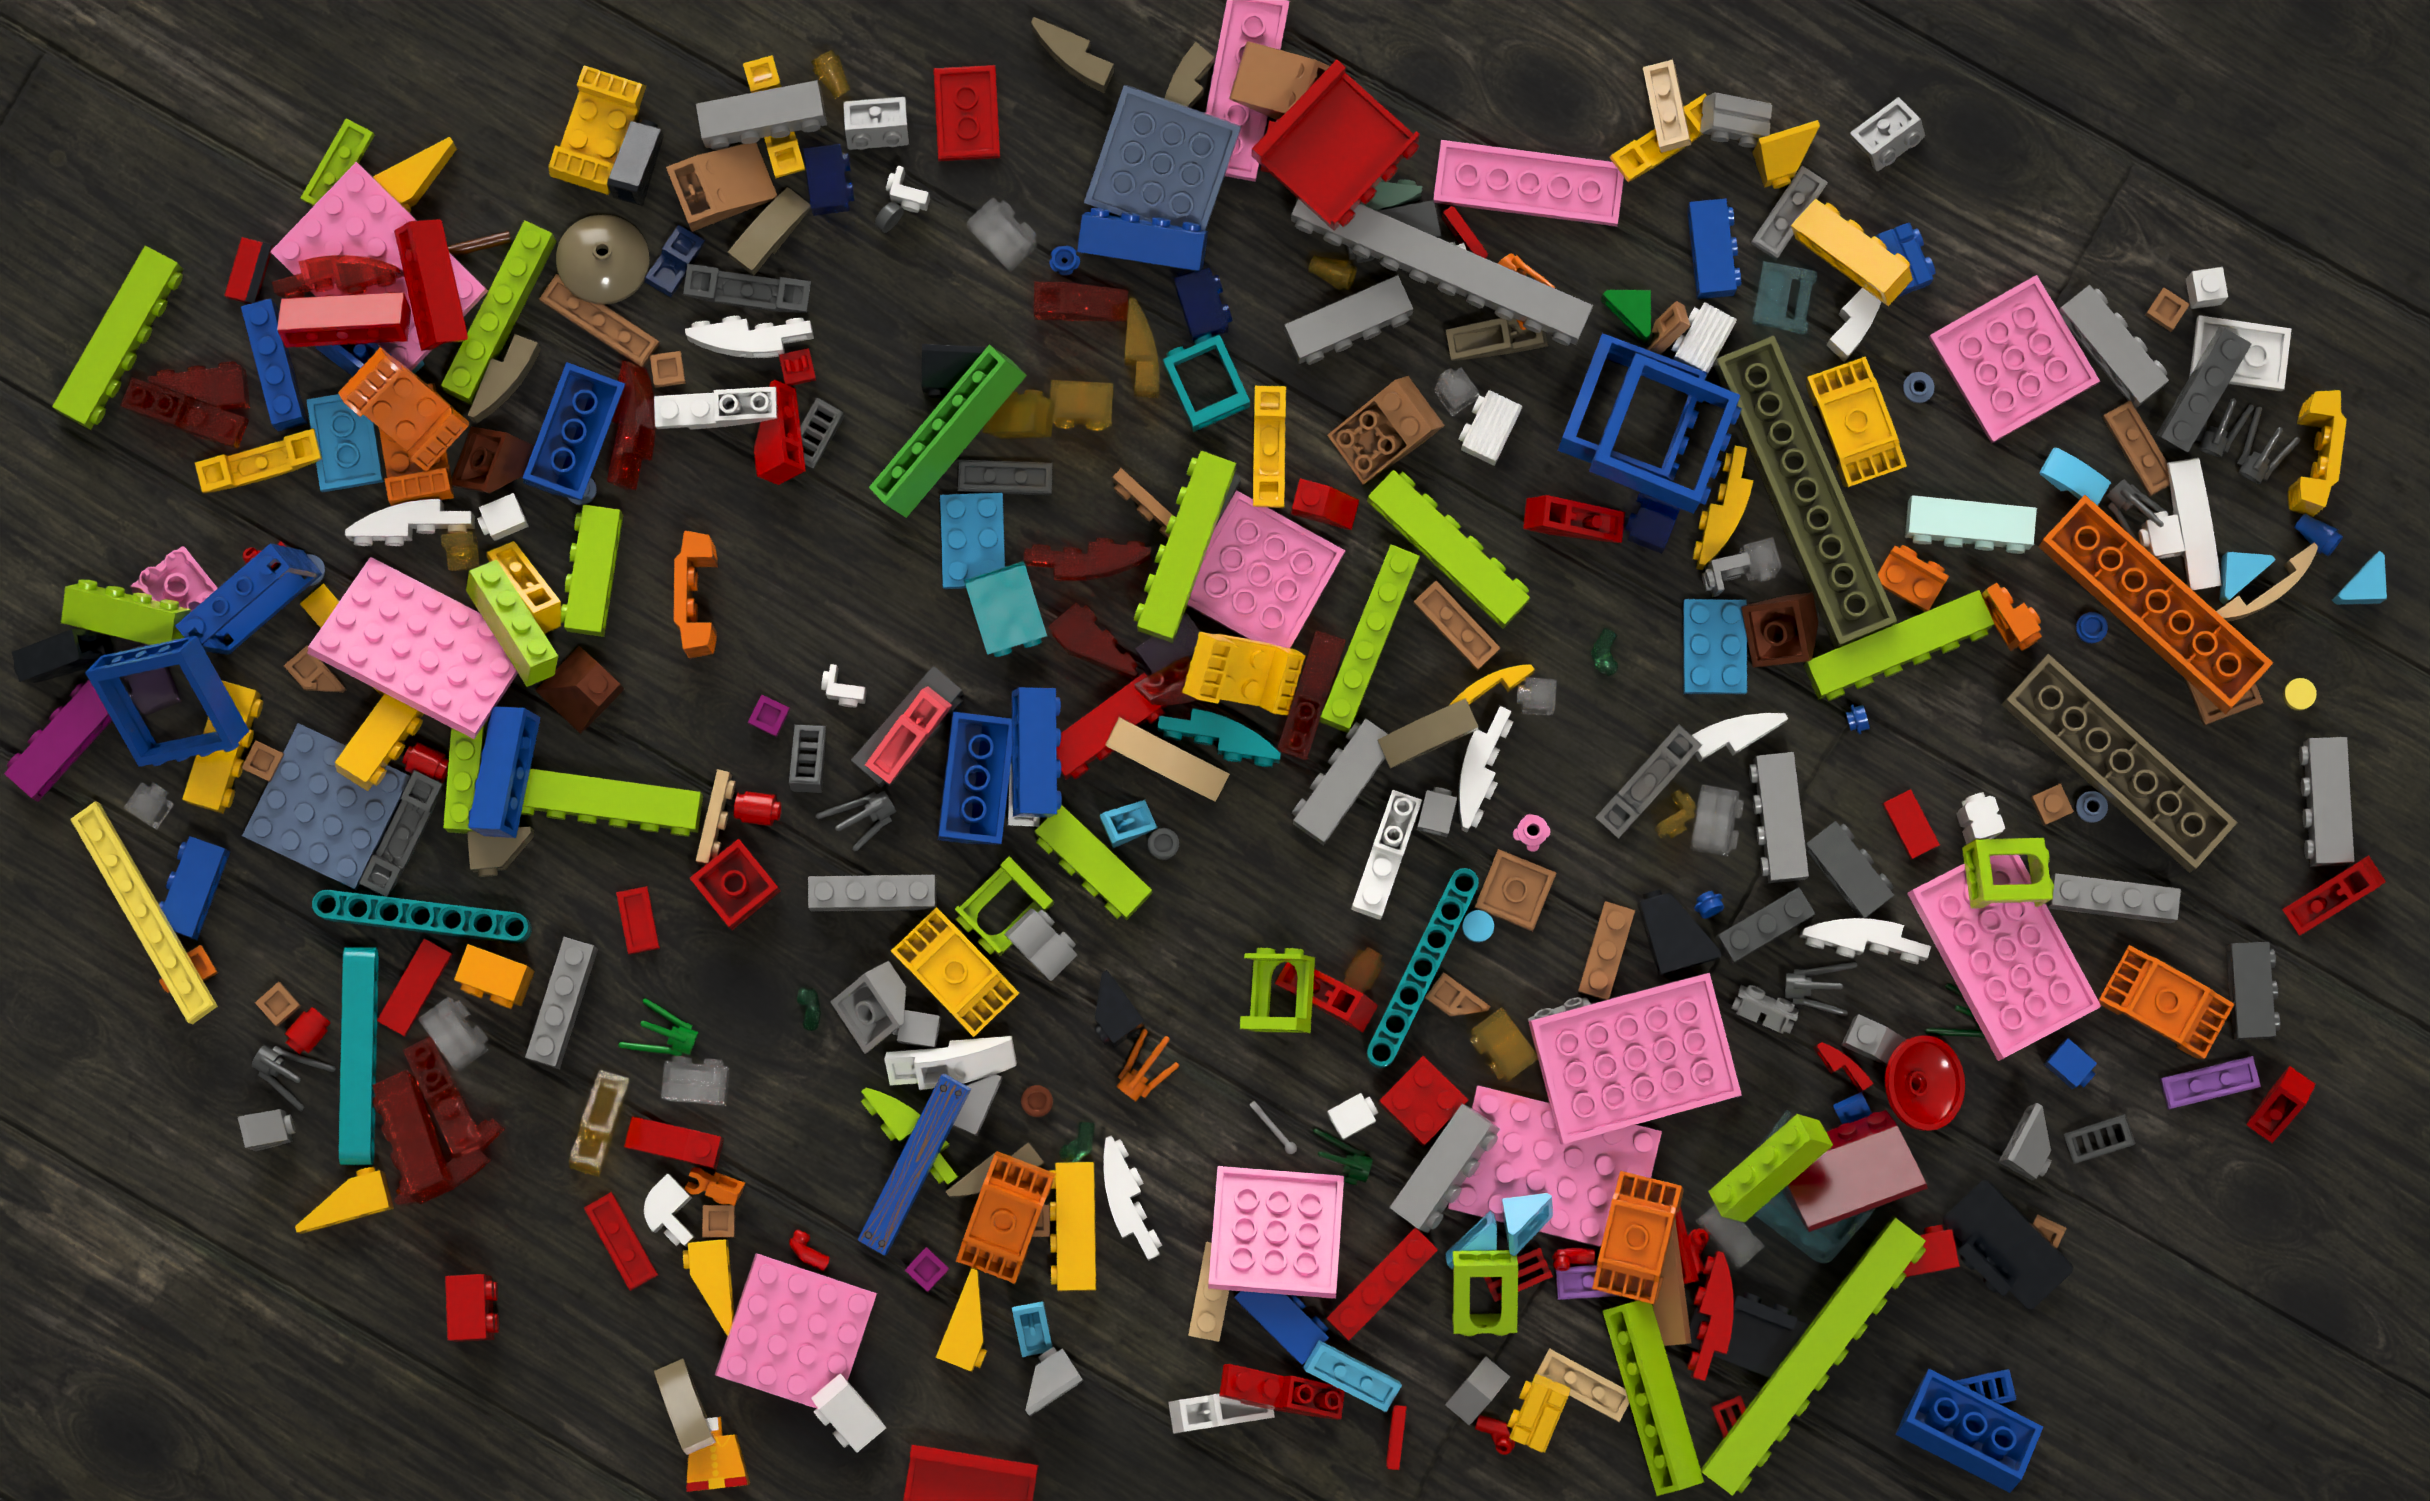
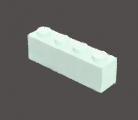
M1912 495L1908 500L1905 538H1913V543L1931 544L1932 540L1944 541V546L1962 547L1963 543L1975 544V549L1986 551L1994 550V546L2006 547V552L2022 554L2025 553V549L2029 550L2034 545L2037 508Z

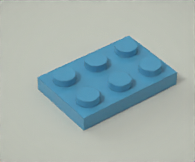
M339 394L306 399L311 429H315L322 460L316 462L320 491L328 492L384 482L375 424L365 415L359 417L342 401Z
M1003 493L940 495L943 589L966 588L965 579L1005 567Z
M1683 600V694L1747 693V634L1741 608L1747 605L1746 600Z

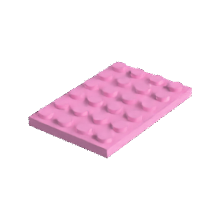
M355 162L270 252L316 297H324L326 295L345 296L358 293L383 294L387 292H404L411 309L408 341L377 344L412 371L432 350L421 351L394 230L409 221L417 220L359 163ZM449 252L464 317L488 290Z
M372 557L366 562L310 643L307 652L311 656L472 739H475L491 715L493 707L497 706L518 674L479 612Z
M2019 855L1990 856L1994 885L2031 884L2030 874ZM1965 864L1907 893L1998 1061L2101 1007L2046 904L2035 907L2034 902L1991 903L1984 908L1971 909Z
M1710 973L1528 1021L1560 1144L1570 1143L1742 1095Z
M1477 1085L1472 1109L1500 1128L1497 1133L1498 1139L1492 1149L1483 1153L1478 1160L1480 1165L1477 1171L1471 1177L1465 1179L1460 1186L1462 1188L1460 1195L1453 1203H1448L1447 1209L1482 1218L1489 1211H1492L1495 1214L1496 1221L1504 1223L1502 1199L1548 1193L1552 1196L1553 1217L1539 1232L1601 1247L1620 1171L1651 1178L1662 1131L1632 1125L1570 1143L1560 1144L1550 1103Z

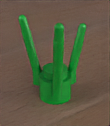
M643 999V1004L679 1027L673 1026L672 1030L647 1021H641L640 1023L644 1028L669 1037L667 1044L672 1047L620 1042L618 1044L619 1048L671 1054L681 1058L682 1053L690 1055L698 1035V1031L692 1030L693 1025L683 1022L650 1000Z

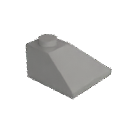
M887 961L864 973L830 1001L864 1054L871 1051L904 1024L906 986L891 963Z
M2035 1103L2026 1108L1998 1161L2000 1164L2030 1180L2037 1179L2038 1175L2043 1177L2052 1161L2048 1159L2051 1148L2042 1105Z
M1053 1347L1038 1357L1041 1363L1035 1367L1025 1409L1029 1416H1032L1084 1381L1063 1348L1057 1352Z

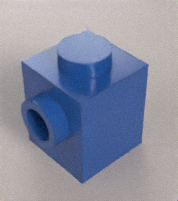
M2068 1038L2057 1047L2043 1065L2071 1089H2074L2078 1085L2084 1088L2096 1074L2092 1069L2097 1063Z

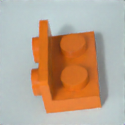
M1901 545L1900 548L1894 546L1877 574L1883 588L1924 612L1929 611L1949 576L1944 573L1945 569L1939 564L1932 561L1925 563L1916 558L1918 554L1911 548Z

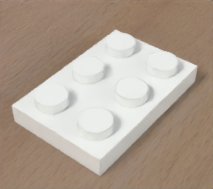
M2200 315L2197 317L2190 376L2220 326L2252 343L2229 384L2275 391L2284 390L2291 328Z

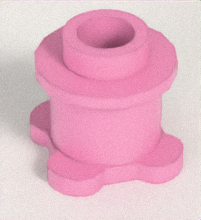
M1533 814L1526 815L1513 831V838L1516 841L1523 842L1527 846V850L1531 852L1537 851L1539 845L1550 835V828L1545 820ZM1530 826L1535 827L1538 830V834L1536 836L1529 835L1527 828Z

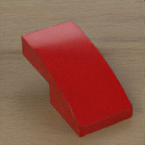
M1823 1042L1813 1047L1829 1072L1832 1074L1842 1067L1859 1093L1874 1084L1867 1074L1841 1051Z

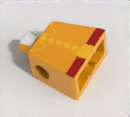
M721 1417L707 1418L716 1443L689 1454L687 1492L750 1485L737 1435L723 1436Z

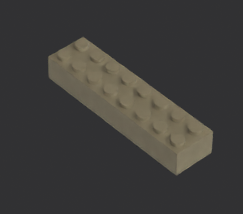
M2049 654L2038 663L2001 704L2189 873L2197 869L2238 823Z

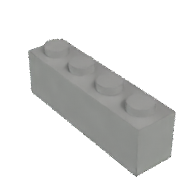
M818 80L696 104L701 138L706 149L721 150L729 147V144L738 142L752 144L758 142L760 138L769 136L783 138L790 135V132L800 130L803 132H814L819 130L820 126L827 125L823 96Z
M1397 275L1285 324L1284 332L1298 363L1307 362L1308 365L1322 360L1326 352L1333 349L1336 352L1344 351L1353 345L1352 341L1363 337L1364 340H1368L1379 335L1381 328L1392 325L1395 328L1407 323L1410 320L1409 316L1413 314V307Z
M2088 285L2059 309V313L2077 340L2128 401L2131 400L2136 409L2166 385L2169 381L2166 377L2167 371L2159 361H2153L2146 353L2148 349L2139 337H2133L2126 329L2128 325L2125 319L2116 312L2114 314L2106 305L2108 300L2099 289L2094 290L2091 285Z
M1367 719L1361 725L1356 722L1346 735V738L1350 741L1344 750L1338 747L1329 759L1328 763L1332 765L1325 776L1319 773L1310 786V789L1314 791L1307 801L1302 798L1291 814L1296 816L1293 820V825L1324 846L1384 761L1385 756L1377 740L1388 734Z
M2347 737L2309 738L2303 742V746L2299 749L2300 765L2305 766V778L2301 779L2302 796H2306L2307 809H2303L2304 828H2308L2309 840H2305L2304 844L2305 857L2310 859V867L2350 865L2354 862Z
M1794 752L1756 756L1753 759L1754 764L1749 765V775L1751 783H1756L1757 795L1753 796V808L1755 814H1760L1761 826L1756 828L1758 845H1764L1765 857L1760 858L1762 876H1767L1768 884L1806 880L1809 877Z
M2057 873L2050 877L2054 884L2053 899L2047 902L2048 909L2170 924L2178 920L2181 893L2179 888Z
M935 875L808 876V908L811 912L934 910L937 907Z
M563 937L525 1058L560 1069L598 951L594 945Z
M1461 1104L1390 1208L1419 1230L1428 1233L1430 1229H1435L1442 1221V1212L1448 1203H1453L1460 1195L1462 1183L1467 1177H1471L1477 1171L1480 1165L1478 1160L1485 1151L1492 1149L1497 1142V1133L1500 1128L1471 1107Z

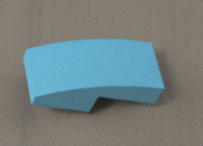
M2059 448L2052 449L2039 472L2041 476L2060 491L2068 490L2079 500L2086 495L2097 506L2111 484L2108 479L2096 470Z

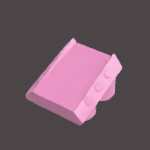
M184 546L166 555L165 560L156 567H148L143 570L139 580L130 586L132 593L152 595V600L159 602L164 599L178 601L180 607L191 609V611L218 589Z

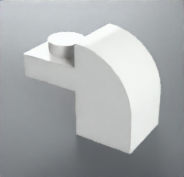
M670 1174L664 1176L649 1192L644 1205V1215L649 1228L654 1233H657L665 1225L667 1230L663 1233L676 1246L682 1243L688 1247V1243L693 1242L696 1237L674 1215L692 1199V1196Z

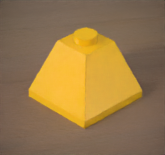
M1818 120L1758 139L1753 156L1764 188L1773 185V188L1777 189L1791 183L1790 179L1795 177L1819 129Z

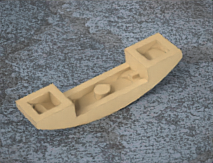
M2314 542L2287 561L2284 567L2290 575L2248 605L2243 602L2240 596H2237L2216 612L2228 622L2247 617L2266 608L2299 581L2314 559L2318 546Z
M1120 717L1105 744L1124 756L1215 802L1230 775L1224 770Z

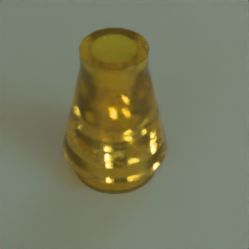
M833 50L811 61L814 67L812 71L829 89L834 98H838L851 90L847 83L839 55L835 56Z
M1314 255L1309 266V272L1317 275L1338 290L1342 288L1349 290L1355 280L1357 267L1351 265V261Z

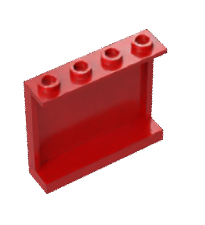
M1337 59L1252 148L1251 154L1260 165L1334 231L1339 225L1343 227L1348 225L1356 215L1353 210L1361 202L1366 205L1377 193L1375 187L1382 180L1388 182L1398 171L1396 165L1403 158L1406 160L1410 159L1420 147L1417 144L1420 133L1416 131L1413 134L1345 73L1346 67Z
M911 1445L910 1463L903 1501H1033L1039 1465Z

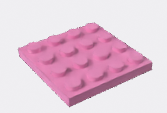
M2037 275L1928 337L1991 444L2100 382Z
M1236 490L1214 529L1187 606L1245 639L1291 648L1345 554V550L1268 507H1253V499Z
M1218 1166L1208 1289L1336 1299L1344 1176Z
M756 1253L715 1375L817 1409L818 1407L811 1399L840 1373L848 1381L877 1293Z

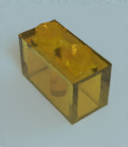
M1051 380L1050 423H1055V427L1074 428V424H1086V428L1091 430H1104L1105 426H1112L1113 383Z
M1025 390L1022 395L1012 392L985 424L983 433L1000 439L1051 437L1055 400L1044 397L1043 392L1038 390Z
M1502 1007L1470 1031L1473 1035L1469 1039L1471 1044L1480 1055L1484 1052L1492 1061L1488 1066L1498 1080L1504 1077L1508 1083L1538 1061L1536 1052Z

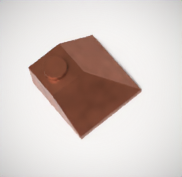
M471 426L451 479L452 486L491 493L524 475L534 445L506 432Z
M1813 592L1777 597L1741 607L1753 668L1812 660L1819 624Z
M578 646L555 670V675L547 678L535 691L581 734L618 697L624 688L595 659Z

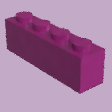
M90 680L86 684L80 683L70 695L72 699L65 707H58L49 718L51 722L43 731L39 729L30 737L27 749L22 754H15L7 763L8 770L4 774L37 802L41 800L112 721Z

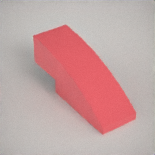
M930 687L923 688L906 712L898 718L865 766L888 784H891L953 705Z

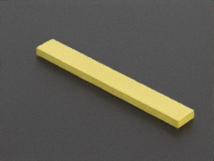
M95 801L70 820L188 1023L194 1024L218 1006L100 803Z

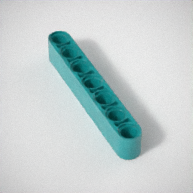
M1462 868L1455 871L1368 1046L1367 1059L1376 1068H1386L1393 1062L1479 884L1476 873L1471 869ZM1460 876L1470 878L1473 885L1472 889L1467 892L1458 890L1455 886V880ZM1446 904L1455 905L1459 911L1458 917L1454 920L1444 918L1441 912L1442 907ZM1433 932L1441 933L1445 938L1444 946L1441 948L1430 946L1427 939L1429 934ZM1419 960L1427 961L1431 966V973L1423 977L1417 975L1414 971V964ZM1406 988L1413 989L1418 997L1416 1003L1412 1005L1404 1004L1400 999L1401 991ZM1396 1016L1402 1019L1404 1028L1401 1032L1392 1033L1387 1029L1386 1021L1390 1017ZM1377 1045H1385L1390 1051V1057L1386 1061H1377L1372 1055L1373 1048Z
M322 890L314 896L312 901L314 912L319 917L333 922L515 944L527 941L532 932L529 920L516 912L334 890ZM326 898H334L336 901L335 909L330 913H323L321 909L322 902ZM359 901L366 902V913L361 917H354L352 912L353 906ZM390 905H396L399 912L398 916L392 921H386L384 910ZM428 909L430 918L427 923L423 925L416 924L415 914L417 911ZM457 912L461 916V922L458 927L450 929L446 925V919L449 914ZM484 916L491 917V929L487 932H479L477 929L479 919ZM515 920L522 921L524 924L523 932L518 936H511L508 932L509 924Z
M345 947L343 952L339 1112L340 1165H373L379 970L377 947Z

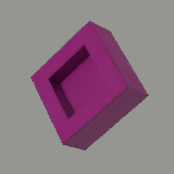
M761 694L748 724L777 737L791 709Z
M926 1247L905 1271L929 1292L949 1271V1268Z

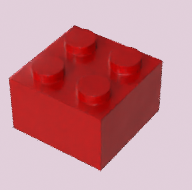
M737 839L690 877V880L731 930L735 929L781 892L740 839Z
M1422 1056L1379 1100L1378 1104L1424 1147L1454 1116L1461 1104L1465 1105L1468 1102V1099L1430 1061Z
M486 1274L445 1276L448 1341L494 1340V1333H499L498 1313H493V1301L498 1300L497 1282H493L492 1276Z

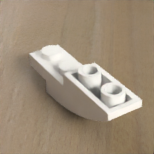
M730 316L723 318V323L710 324V321H699L691 324L692 328L685 329L688 341L702 348L721 354L746 358L779 357L780 354L785 353L784 344L814 339L811 322L804 321V318L789 319L785 321V325L773 326V323H762L756 325L755 330H750L747 319H741L740 316Z
M776 387L713 390L714 393L654 396L655 427L657 429L688 427L690 430L777 419Z
M440 499L418 500L390 506L372 513L347 528L345 536L349 541H354L356 546H372L373 541H385L387 546H403L404 541H412L413 529H416V532L420 534H433L435 529H448V533L452 534L467 533V529H475V516L471 511H444V503Z
M1501 706L1487 734L1480 730L1474 731L1464 757L1459 780L1458 807L1461 830L1468 832L1470 826L1477 828L1484 813L1479 807L1484 798L1491 799L1498 784L1493 781L1496 773L1485 768L1486 764L1493 766L1500 751L1495 745L1500 736L1506 739L1513 724V721L1508 719L1511 711Z
M1392 790L1351 910L1381 920L1422 802L1421 799Z
M1851 918L1823 922L1804 928L1799 936L1806 939L1805 944L1819 949H1824V945L1837 948V954L1849 958H1854L1855 954L1861 955L1867 944L1870 945L1869 950L1875 953L1888 955V952L1891 951L1901 954L1900 959L1903 961L1918 964L1919 960L1925 961L1928 958L1931 949L1929 945L1902 938L1904 925L1875 919Z
M1012 1036L951 1040L946 1048L886 1052L885 1055L889 1084L918 1083L919 1090L935 1088L940 1076L944 1073L960 1083H967L1001 1073L1015 1067L1017 1064Z
M1111 1135L1106 1138L1104 1148V1180L1109 1206L1122 1239L1134 1233L1149 1261L1160 1255L1157 1248L1161 1247L1162 1244L1154 1229L1148 1232L1142 1222L1147 1216L1140 1202L1137 1201L1133 1204L1131 1198L1141 1194L1139 1186L1144 1183L1135 1167L1129 1170L1124 1160L1129 1154L1121 1139L1114 1141Z

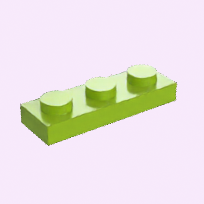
M346 118L300 197L301 200L314 206L355 162H360L375 136L374 133Z

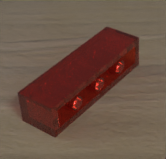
M404 1070L372 1085L376 1096L372 1098L376 1111L383 1117L385 1124L381 1126L382 1132L386 1140L391 1142L393 1152L390 1155L393 1164L401 1172L403 1179L399 1182L404 1195L407 1198L411 1197L421 1205L453 1190L454 1186L418 1079L407 1070Z

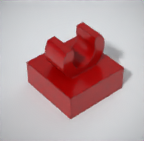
M809 348L779 355L786 385L793 386L816 380Z

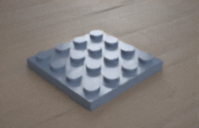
M1124 85L1084 203L1109 210L1111 213L1119 216L1122 213H1133L1140 215V220L1152 222L1153 217L1171 220L1170 225L1181 227L1183 222L1200 224L1201 230H1206L1242 126Z
M298 723L283 752L284 756L271 782H268L242 836L357 890L372 855L375 854L394 816L411 776L387 765L385 767L387 770L386 775L377 786L373 784L370 790L366 791L336 771L335 761L346 745Z

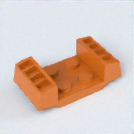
M381 347L338 392L342 401L359 417L365 415L408 451L409 458L424 471H427L469 426V421L458 413L444 398Z
M435 383L427 384L436 392ZM379 428L387 478L384 480L388 501L391 506L418 500L454 498L447 450L427 471H424L409 458L408 451Z
M684 531L681 553L674 559V622L681 632L684 652L688 658L714 654L717 641V631L712 623H692L698 621V604L692 598L693 591H698V572H695V567H718V559L715 545L709 535Z
M2128 945L2099 998L2100 1005L2117 1015L2125 1014L2177 1043L2176 1048L2197 1059L2206 1058L2235 1005L2209 987Z
M997 1151L993 1156L956 1262L1015 1284L1025 1262L1028 1247L1044 1203L1052 1188L1056 1173Z
M1620 1171L1600 1248L1592 1289L1650 1304L1656 1303L1662 1286L1663 1277H1661L1675 1215L1680 1210L1684 1190L1681 1185Z

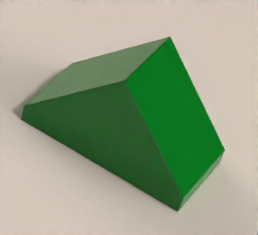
M1606 290L1602 294L1600 301L1643 344L1648 341L1651 334V290Z

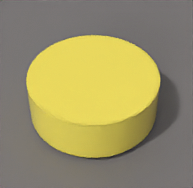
M2304 678L2292 680L2285 686L2283 691V698L2287 706L2299 711L2310 707L2317 695L2313 683Z

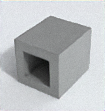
M1434 787L1433 791H1426L1417 830L1443 837L1448 836L1457 797L1451 796L1452 791L1439 787Z
M905 1010L904 1024L892 1034L898 1035V1043L931 1049L936 1048L941 1017Z

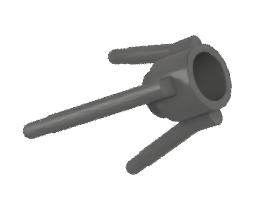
M2234 398L2231 399L2218 428L2210 426L2209 431H2206V421L2195 440L2200 442L2198 449L2215 457H2222L2224 452L2228 453L2232 441L2248 419L2254 406L2249 405L2227 436L2228 432L2225 429L2236 404V400Z
M2260 406L2256 407L2243 453L2237 462L2241 466L2239 474L2256 484H2261L2263 479L2267 481L2272 471L2300 442L2299 437L2294 438L2268 466L2270 460L2267 457L2283 432V429L2278 427L2261 454L2253 452L2252 456H2249L2262 411Z
M2125 479L2107 494V497L2111 500L2107 507L2115 514L2121 527L2136 541L2137 539L2120 510L2121 508L2127 512L2135 505L2158 527L2164 526V523L2143 503L2157 512H2164L2166 510L2141 493L2133 484L2130 485Z
M882 791L877 795L875 792H872L866 797L816 814V818L821 819L864 805L865 810L835 827L836 831H841L867 816L870 817L872 822L879 820L853 846V850L858 851L883 826L892 822L890 815L894 814L896 810L885 791Z
M1850 962L1806 970L1794 969V974L1786 973L1785 998H1793V1004L1806 1005L1833 1014L1847 1016L1848 1012L1846 1010L1804 998L1805 996H1811V989L1840 990L1843 988V985L1841 983L1812 982V978L1807 976L1856 968L1858 964Z
M266 1045L262 1046L252 1061V1067L260 1071L258 1076L269 1082L299 1111H302L304 1106L272 1077V1075L276 1077L280 1073L296 1083L300 1082L301 1079L284 1068L285 1060L282 1057L330 1072L336 1070L335 1066L287 1052L278 1046H275L273 1049Z

